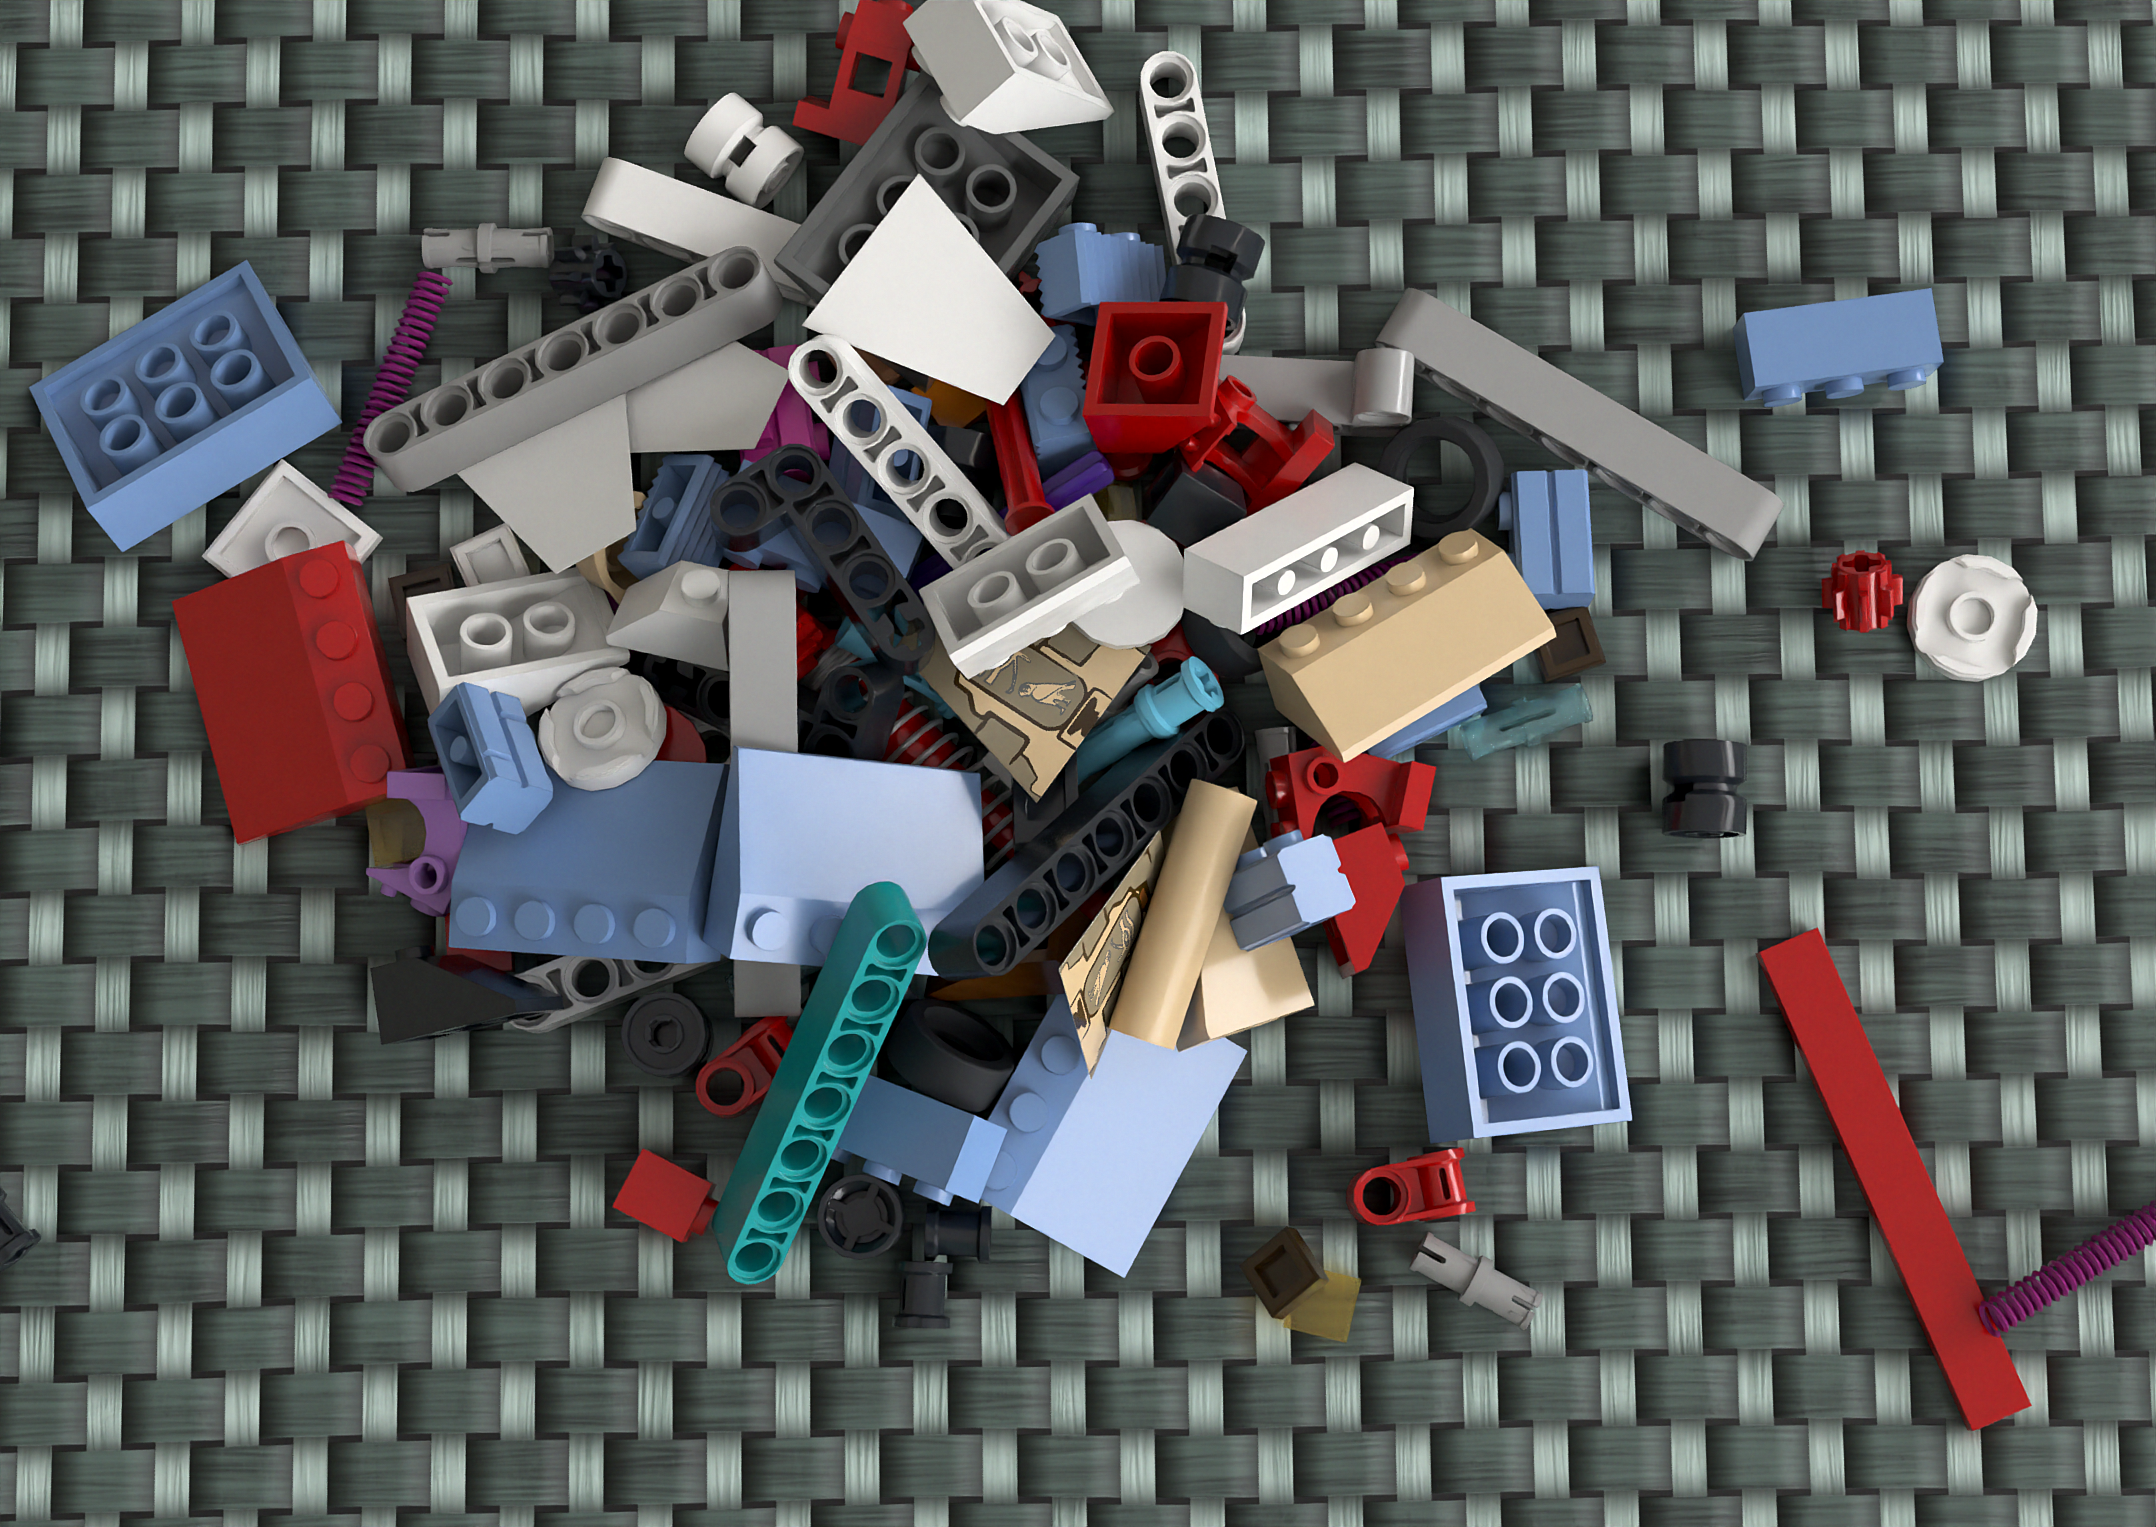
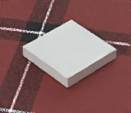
M281 459L202 557L228 578H232L279 558L344 540L356 550L358 560L362 565L383 538L336 500L328 498L327 493L285 460Z

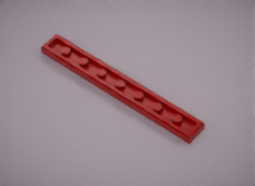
M1818 927L1756 953L1755 955L1967 1430L1975 1431L2032 1406L2001 1335L1999 1338L1992 1336L1983 1324L1979 1312L1980 1303L1985 1301ZM1985 1307V1312L1989 1322L1991 1323L1992 1327L1996 1331H1998L1996 1324L1994 1323L1989 1313L1988 1307Z

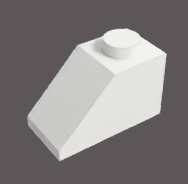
M681 560L629 586L605 636L607 644L729 671V570Z

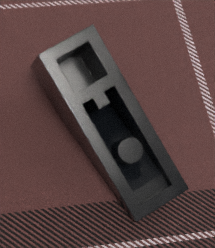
M434 945L396 950V962L370 968L381 1045L431 1041L564 1009L563 998L559 994L463 954L435 956Z

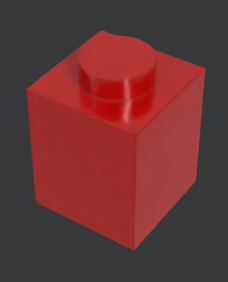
M643 1148L612 1207L683 1243L688 1241L692 1232L703 1236L708 1229L719 1204L718 1200L711 1197L717 1184L649 1149Z

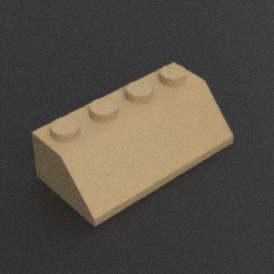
M1470 528L1466 531L1454 532L1445 536L1435 546L1407 562L1395 565L1382 577L1354 593L1342 596L1332 606L1303 623L1287 628L1279 637L1257 650L1276 710L1343 763H1346L1556 637L1553 624L1505 551Z

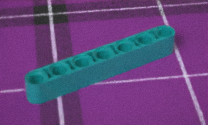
M883 881L867 885L852 900L715 1210L711 1228L729 1276L736 1282L757 1284L772 1277L782 1266L925 951L927 943L926 932L906 892L898 884Z

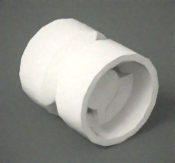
M729 93L721 98L701 119L686 144L684 154L688 160L712 179L722 176L726 177L725 187L729 193L743 204L760 210L774 199L787 184L802 160L804 149L803 146L778 126L764 128L762 126V114L737 93Z

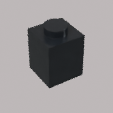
M1179 447L1143 495L1146 523L1159 529L1187 548L1248 517L1242 486L1206 463L1196 473L1193 472Z

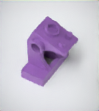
M441 765L388 771L387 798L408 799L418 808L425 821V847L419 858L415 859L412 863L398 862L393 863V867L366 868V875L383 883L380 890L382 894L395 897L397 891L412 898L410 904L418 911L431 916L446 917L450 913L452 879L469 822L459 818Z

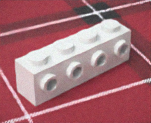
M1354 462L1184 549L1182 607L1209 619L1216 626L1228 628L1240 635L1252 630L1409 545L1411 540L1414 487Z

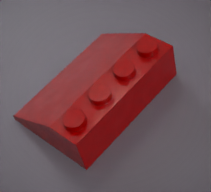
M342 540L285 556L172 601L237 845L247 844L402 799L387 798V772L417 768L362 565L358 560L356 550Z

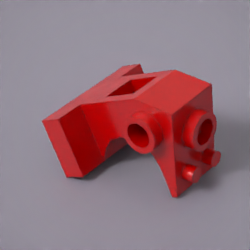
M859 0L855 14L845 11L840 21L835 41V48L843 50V55L831 101L813 96H807L798 100L792 125L864 146L902 97L909 70L921 73L923 70L912 54V48L915 44L903 25V22L914 12V8L902 0H877V2ZM863 53L893 62L884 97L853 89Z
M1228 375L1223 381L1218 378L1212 423L1172 448L1174 451L1178 447L1180 448L1187 464L1195 473L1202 467L1204 461L1208 460L1232 476L1243 487L1246 513L1249 517L1292 495L1335 447L1333 425L1325 417L1312 409L1292 432L1256 404L1257 398L1248 386L1236 377ZM1237 422L1246 425L1257 433L1256 437L1241 454L1222 440L1225 434L1230 435L1236 428Z
M1323 746L1269 758L1271 771H1267L1265 776V790L1269 805L1272 809H1277L1279 822L1271 823L1270 825L1273 839L1296 830L1301 831L1304 840L1310 839L1320 806L1332 795L1341 796L1351 801L1361 812L1362 817L1358 831L1382 822L1387 835L1423 831L1436 771L1434 766L1415 761L1400 763L1364 753L1343 763Z

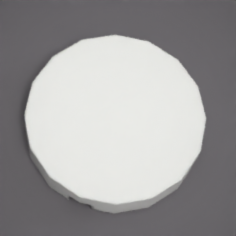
M1135 520L1108 521V525L1131 563L1140 583L1126 590L1116 601L1090 610L1071 621V624L1091 642L1116 650L1142 647L1148 643L1150 645L1164 638L1181 619L1184 607H1182V568L1184 559L1177 545L1159 529Z
M1965 554L1942 562L1919 580L1908 602L1907 629L1914 649L1931 669L1953 680L1979 682L2001 675L2026 655L2036 635L2037 608L2033 596H2029L2027 588L2022 583L2024 580L2012 567L1993 557Z
M612 666L589 670L568 681L556 693L559 700L553 705L551 711L546 707L539 721L538 745L546 764L569 786L596 791L615 788L633 779L656 758L666 736L667 712L659 694L642 676L640 678L637 675L630 674L627 669Z

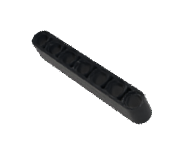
M1220 707L1214 712L1204 709L1180 724V731L1175 736L1169 739H1158L1155 737L1124 756L936 925L930 934L928 942V957L935 972L947 981H959L1002 976L1011 971L1156 835L1158 830L1161 831L1181 812L1191 779L1212 784L1239 758L1243 751L1245 738L1241 720L1236 713L1228 707Z

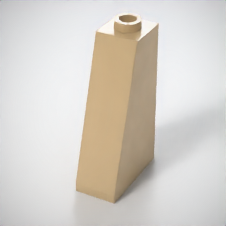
M1237 786L1229 788V790L1239 793ZM1180 813L1160 831L1165 854H1167ZM1251 824L1249 825L1240 855L1259 848ZM1222 905L1176 1042L1178 1052L1282 1019L1315 1005L1291 936L1249 952L1247 950H1240L1230 925V921L1234 918L1233 914L1226 913Z

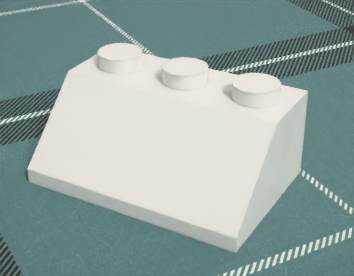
M1089 493L921 588L919 592L949 657L964 676L970 679L984 670L999 667L1012 654L1035 641L1059 633L1069 622L1090 610L1116 601L1126 590L1140 583V580L1094 498Z

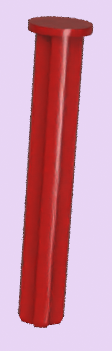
M1019 385L1004 405L984 398L1009 509L1005 516L1004 524L1006 531L1011 536L1019 534L1055 513L1054 508L1045 501Z

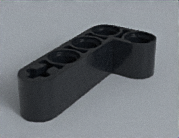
M787 444L779 447L722 483L714 491L710 500L711 529L716 541L724 548L733 552H748L758 548L787 529L880 664L889 672L898 676H911L921 672L929 664L934 652L936 638L935 625L930 614L823 460L812 448L802 444ZM799 469L806 472L812 478V484L801 492H789L784 490L777 483V480L785 471ZM736 504L748 505L758 514L757 519L751 525L744 528H735L728 525L722 519V516L730 506ZM837 522L848 530L849 537L841 544L827 546L820 543L813 533L820 524ZM864 574H872L884 582L886 591L877 598L863 599L852 591L850 585L857 577ZM894 607V622L905 636H910L914 633L918 634L916 649L913 651L905 644L893 647L895 630L887 615Z
M648 654L644 662L643 676L659 694L662 702L730 735L729 671ZM874 656L835 668L826 677L820 693L797 682L798 752L845 757L840 748L841 737L848 746L849 758L881 761L904 696L905 684L903 676L889 672ZM859 678L867 686L869 693L868 701L860 693Z

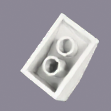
M927 0L903 22L904 27L915 44L912 48L915 60L925 72L934 77L943 93L940 97L943 109L960 126L970 125L992 134L1106 120L1115 112L1057 15L1021 0Z
M577 567L565 569L558 574L547 572L406 598L407 653L430 715L455 685L467 682L487 688L489 694L497 691L519 698L525 716L528 717L559 700L556 693L568 681L589 670L612 666L620 667L628 663L630 658V652L627 648L607 644L605 636L614 618L613 611L604 589L589 583L578 572Z

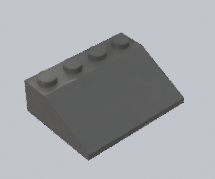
M923 70L775 257L774 264L819 304L915 177L920 174L1009 281L1012 282L1032 256L1038 243L1045 239L1073 202L1080 177L1017 131L992 134L970 125L963 127L957 124L941 105L940 97L943 93L936 80ZM874 355L924 393L928 391L936 380L933 377Z

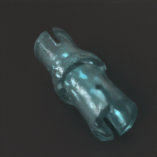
M1577 683L1570 688L1531 701H1527L1524 696L1511 700L1510 708L1469 722H1461L1458 726L1465 751L1472 762L1478 760L1479 757L1522 743L1526 748L1539 745L1541 742L1540 737L1583 722L1593 721V714L1583 686ZM1547 713L1551 714V716L1534 720L1503 732L1499 730Z

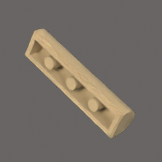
M1191 779L1108 1026L1109 1029L1174 1050L1257 800L1208 782Z

